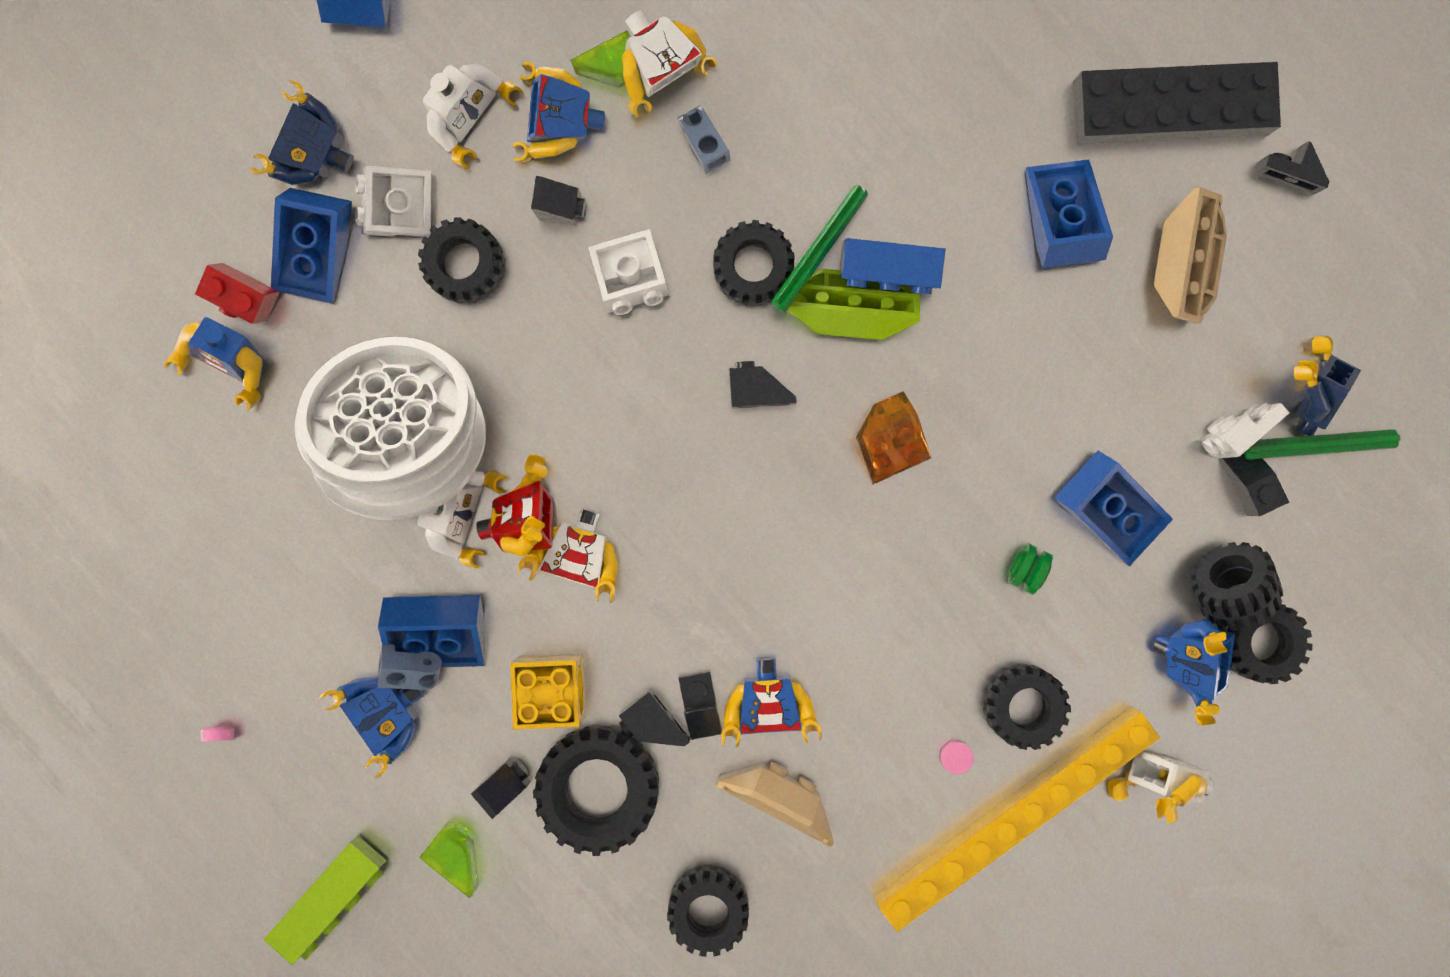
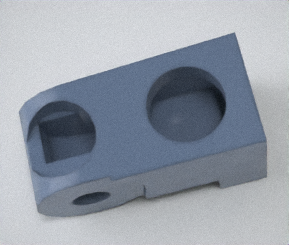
M701 105L677 118L705 174L731 161L727 146Z
M382 644L378 662L377 688L432 689L438 682L442 665L441 658L429 651L418 654L396 652L395 645Z

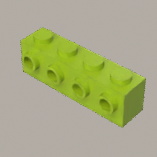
M357 835L263 940L292 966L300 957L306 961L319 947L315 940L322 933L328 936L341 922L336 918L340 912L345 909L349 913L361 900L362 897L358 892L365 884L371 888L384 874L380 868L386 860Z

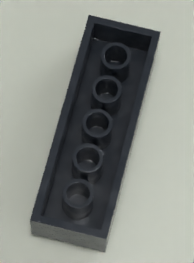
M1278 62L1081 71L1073 81L1076 145L1268 136L1281 127Z

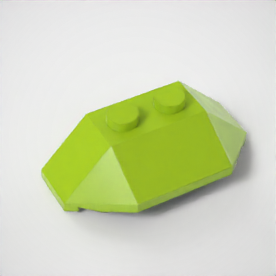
M821 269L812 274L788 309L817 334L883 340L919 323L921 294L912 293V290L905 285H900L899 291L880 289V283L868 281L866 288L847 286L848 279H840L841 270Z

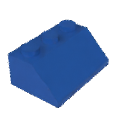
M846 238L842 244L840 279H848L847 286L866 288L868 281L880 283V289L899 291L900 285L913 286L912 293L932 295L933 288L941 289L946 248Z
M480 595L383 597L378 622V631L382 644L395 645L396 652L415 654L424 651L433 652L441 658V667L485 666L484 613Z

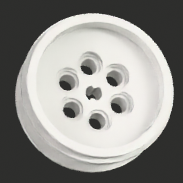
M385 337L362 342L340 352L314 374L305 387L298 404L295 419V437L300 454L311 469L314 479L323 493L333 503L346 511L370 519L402 520L430 512L445 504L462 490L473 476L481 460L486 442V424L469 375L455 358L435 345L422 340L407 337Z

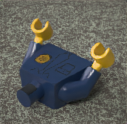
M288 80L296 86L297 92L291 97L281 90L282 96L291 101H298V105L292 104L269 157L263 154L252 156L262 161V169L258 170L249 167V171L255 175L268 173L270 178L290 185L311 183L317 177L326 179L332 167L348 172L352 166L354 156L340 149L344 138L338 133V122L326 105L311 94L303 93L300 83Z
M1315 336L1312 341L1313 354H1324V360L1321 361L1323 369L1319 375L1318 364L1314 361L1299 360L1298 366L1294 367L1295 380H1307L1308 383L1305 386L1307 395L1295 413L1300 417L1296 425L1297 430L1308 436L1314 435L1318 427L1326 430L1361 372L1357 367L1333 356V339L1329 336Z

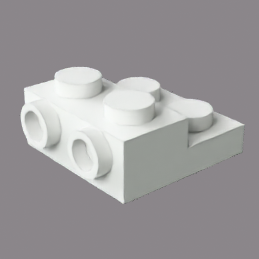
M366 165L362 170V175H356L355 190L356 194H362V207H356L355 224L362 227V235L392 237L395 235L429 237L431 235L429 231L431 229L430 170Z
M650 229L588 247L607 313L614 312L616 315H624L632 310V306L645 303L647 306H654L660 304L664 299L663 297L669 295Z
M1265 403L1260 407L1252 406L1241 416L1234 417L1231 415L1226 419L1220 417L1207 428L1210 433L1203 438L1202 446L1213 457H1239L1286 417L1289 412L1281 403L1272 405Z

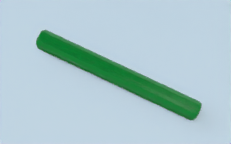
M860 185L852 187L772 300V305L775 308H778L781 312L788 310L868 196L866 189H863Z
M1388 429L1260 439L1243 454L1246 459L1254 460L1392 449L1398 447L1401 438L1397 430Z

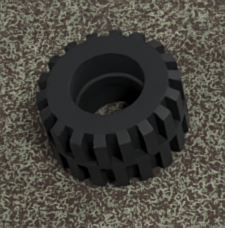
M455 217L453 222H449L447 219L441 221L442 226L439 228L433 226L429 230L432 233L430 237L424 236L421 241L424 244V248L418 251V256L421 258V262L418 263L419 270L423 272L424 276L422 277L431 286V289L447 300H453L456 303L462 304L463 301L474 303L480 297L485 299L489 296L487 292L491 289L495 291L498 287L496 284L498 278L502 279L504 274L501 270L502 266H505V259L502 257L503 250L490 231L482 224H477L475 220L468 218L467 221H464L461 217ZM460 244H472L479 252V263L476 270L468 277L462 279L450 277L445 269V260L449 251Z
M752 220V223L748 224L745 221L740 222L737 227H730L726 230V235L724 237L721 236L718 241V246L714 250L713 255L714 275L716 282L718 281L720 289L723 293L728 294L729 298L734 302L737 300L746 306L749 304L761 306L762 303L772 302L777 292L794 270L795 256L791 249L792 244L789 239H785L784 232L780 229L772 228L773 224L771 223L760 224L759 220ZM757 246L765 249L771 255L773 268L768 277L753 282L747 281L737 274L734 262L736 255L742 249Z
M1232 542L1228 543L1226 547L1221 545L1215 547V551L1211 553L1206 552L1202 555L1204 559L1196 562L1194 565L1196 570L1191 571L1190 576L1192 580L1190 582L1191 588L1203 616L1210 620L1212 624L1216 623L1217 628L1224 630L1226 627H1229L1230 631H1238L1241 627H1244L1245 630L1252 629L1251 625L1258 623L1260 626L1266 622V617L1272 618L1276 614L1275 608L1281 606L1283 589L1276 567L1267 551L1263 552L1261 547L1257 545L1251 547L1250 543L1242 542L1240 545ZM1243 584V585H1241V586H1239V587H1237V588L1229 589V588H1231V587H1233V586H1235V585Z
M1284 604L1275 608L1276 614L1272 618L1266 617V622L1262 624L1271 623L1278 633L1277 649L1267 659L1258 660L1252 650V637L1260 627L1258 623L1251 625L1252 629L1245 630L1244 627L1239 628L1238 631H1230L1229 627L1223 630L1235 633L1231 669L1239 672L1238 675L1259 683L1272 685L1278 684V680L1283 682L1291 680V673L1299 675L1303 671L1299 667L1301 663L1308 664L1310 658L1305 655L1306 651H1312L1313 644L1307 643V638L1312 637L1311 630L1304 629L1303 626L1307 624L1306 620L1303 617L1297 616L1298 612L1296 610L1286 607Z
M1019 664V667L1009 666L1004 673L999 671L995 675L997 679L993 683L989 682L986 688L989 689L987 695L984 694L983 701L986 703L983 711L984 715L988 718L987 723L990 728L1011 746L1015 745L1023 750H1027V747H1031L1033 750L1041 749V744L1049 746L1054 743L1052 738L1055 735L1060 738L1064 733L1060 730L1063 725L1068 726L1070 720L1066 717V714L1071 712V705L1066 700L1069 699V695L1062 688L1063 684L1045 670L1036 666H1028L1027 664ZM1033 688L1037 690L1043 699L1041 714L1031 723H1015L1009 713L1012 698L1023 689Z
M703 866L702 871H697V868L690 870V875H683L679 878V883L674 885L669 898L667 921L670 923L669 930L671 934L676 935V942L680 946L683 944L687 945L686 951L692 954L694 950L700 951L699 956L706 957L707 952H713V956H719L722 949L725 948L728 952L733 949L735 941L739 944L742 940L743 931H746L748 927L749 905L747 894L744 892V886L741 882L737 883L735 875L731 872L728 875L725 874L724 869L717 867L716 871L710 870V866ZM706 895L721 899L728 908L727 916L723 921L713 926L697 923L689 913V907L695 899Z

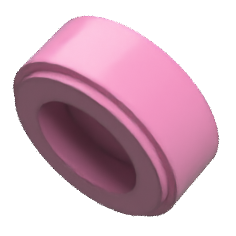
M233 727L203 728L201 730V741L235 740V728Z
M950 741L941 749V764L952 774H963L973 764V753L964 742Z

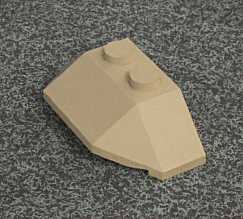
M1195 187L1164 221L1154 279V287L1172 316L1195 324L1202 322L1203 316L1209 311L1217 298L1227 238L1225 216L1221 208L1223 204L1222 195L1201 187Z
M761 762L718 776L716 780L717 788L832 847L834 840L819 792L815 790L817 785L803 777H800L798 781L787 775L788 770L774 762H771L770 765Z

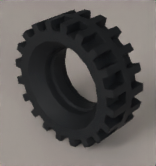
M603 726L602 728L584 727L583 730L572 731L562 740L557 741L542 760V764L535 776L536 784L533 790V798H536L537 803L536 815L537 817L541 816L545 824L543 829L546 833L552 832L558 838L556 843L562 847L564 844L573 847V852L581 854L582 851L592 852V856H600L601 852L611 851V854L619 852L620 847L626 844L630 846L636 841L641 832H645L656 809L659 795V777L653 765L654 760L651 755L648 756L645 752L643 744L629 738L623 730L621 732L611 730L610 726ZM594 759L609 761L617 766L624 775L628 788L626 800L621 808L612 815L602 818L589 817L579 812L570 801L567 789L569 777L573 770L583 762Z

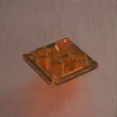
M904 391L873 405L856 436V440L869 477L874 485L931 459V455L919 416Z

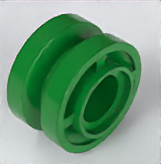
M1027 543L1017 553L1012 562L1008 583L1015 587L1023 583L1024 591L1034 595L1043 586L1050 573L1053 555L1046 551L1038 555L1037 547Z

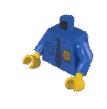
M1208 619L1183 625L1171 638L1160 634L1153 646L1155 653L1168 657L1166 674L1192 697L1196 705V721L1202 726L1215 724L1216 722L1213 715H1218L1220 708L1217 704H1212V700L1214 701L1228 688L1235 633L1218 630Z
M378 677L357 678L338 687L337 691L328 690L323 692L319 699L327 695L333 698V705L324 709L325 711L334 710L340 705L374 755L365 765V769L371 763L379 764L381 771L374 777L379 778L386 771L387 764H392L408 749L416 730L414 720L418 717V713L412 704L424 697L425 694L423 690L377 688Z

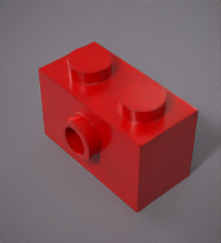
M224 263L206 266L195 295L218 306V311L228 317H240L251 324L268 321L280 292Z

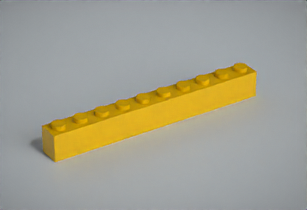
M1130 707L875 895L874 898L877 906L895 931L899 932L1159 740L1160 736L1141 711Z

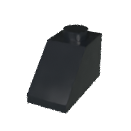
M536 176L531 209L536 217L541 221L577 226L578 217L583 218L586 204V199L581 198L579 188Z
M755 361L736 362V368H729L732 409L796 405V396L762 366L755 367Z
M1244 454L1239 457L1220 458L1247 516L1260 517L1290 503L1276 473L1264 459L1248 460Z
M651 688L619 714L622 720L619 722V725L629 738L635 736L639 742L683 747L690 743V736Z
M509 758L485 778L471 795L490 818L493 819L527 788L531 782L527 778L530 774L521 762L516 761L514 763Z

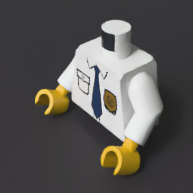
M479 63L462 65L460 69L450 64L446 66L442 73H437L432 77L430 81L431 88L423 98V104L428 111V133L447 152H452V160L456 165L468 169L469 167L463 162L464 155L467 154L475 160L477 155L473 150L459 146L457 143H461L495 97L496 90L499 91L500 97L510 105H517L509 99L511 91L517 90L523 94V90L513 82L507 81L503 83L502 77Z
M475 470L468 483L452 499L430 512L419 515L417 526L426 530L425 537L429 547L450 558L457 559L459 557L461 564L464 566L480 568V566L473 564L472 558L474 554L484 556V552L471 547L462 549V545L465 543L482 490L481 486L484 484L488 489L498 494L504 493L505 490L496 486V483L502 478L508 480L507 476L495 470L489 471L486 475H484L483 471Z

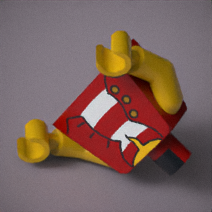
M535 454L529 455L524 466L526 474L520 485L511 492L499 496L492 501L491 518L478 521L476 524L477 533L481 540L493 538L503 552L519 557L527 556L530 551L552 548L553 499L540 481V478H544L547 475V468L544 466L545 458Z

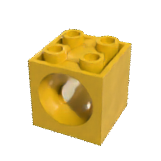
M583 654L522 656L510 663L513 730L580 727L585 719Z

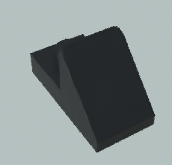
M1310 141L1298 148L1293 162L1292 158L1286 154H1269L1259 161L1255 172L1314 194L1328 188L1330 182Z
M710 670L679 676L678 679L685 709L684 715L691 740L720 735L722 728Z

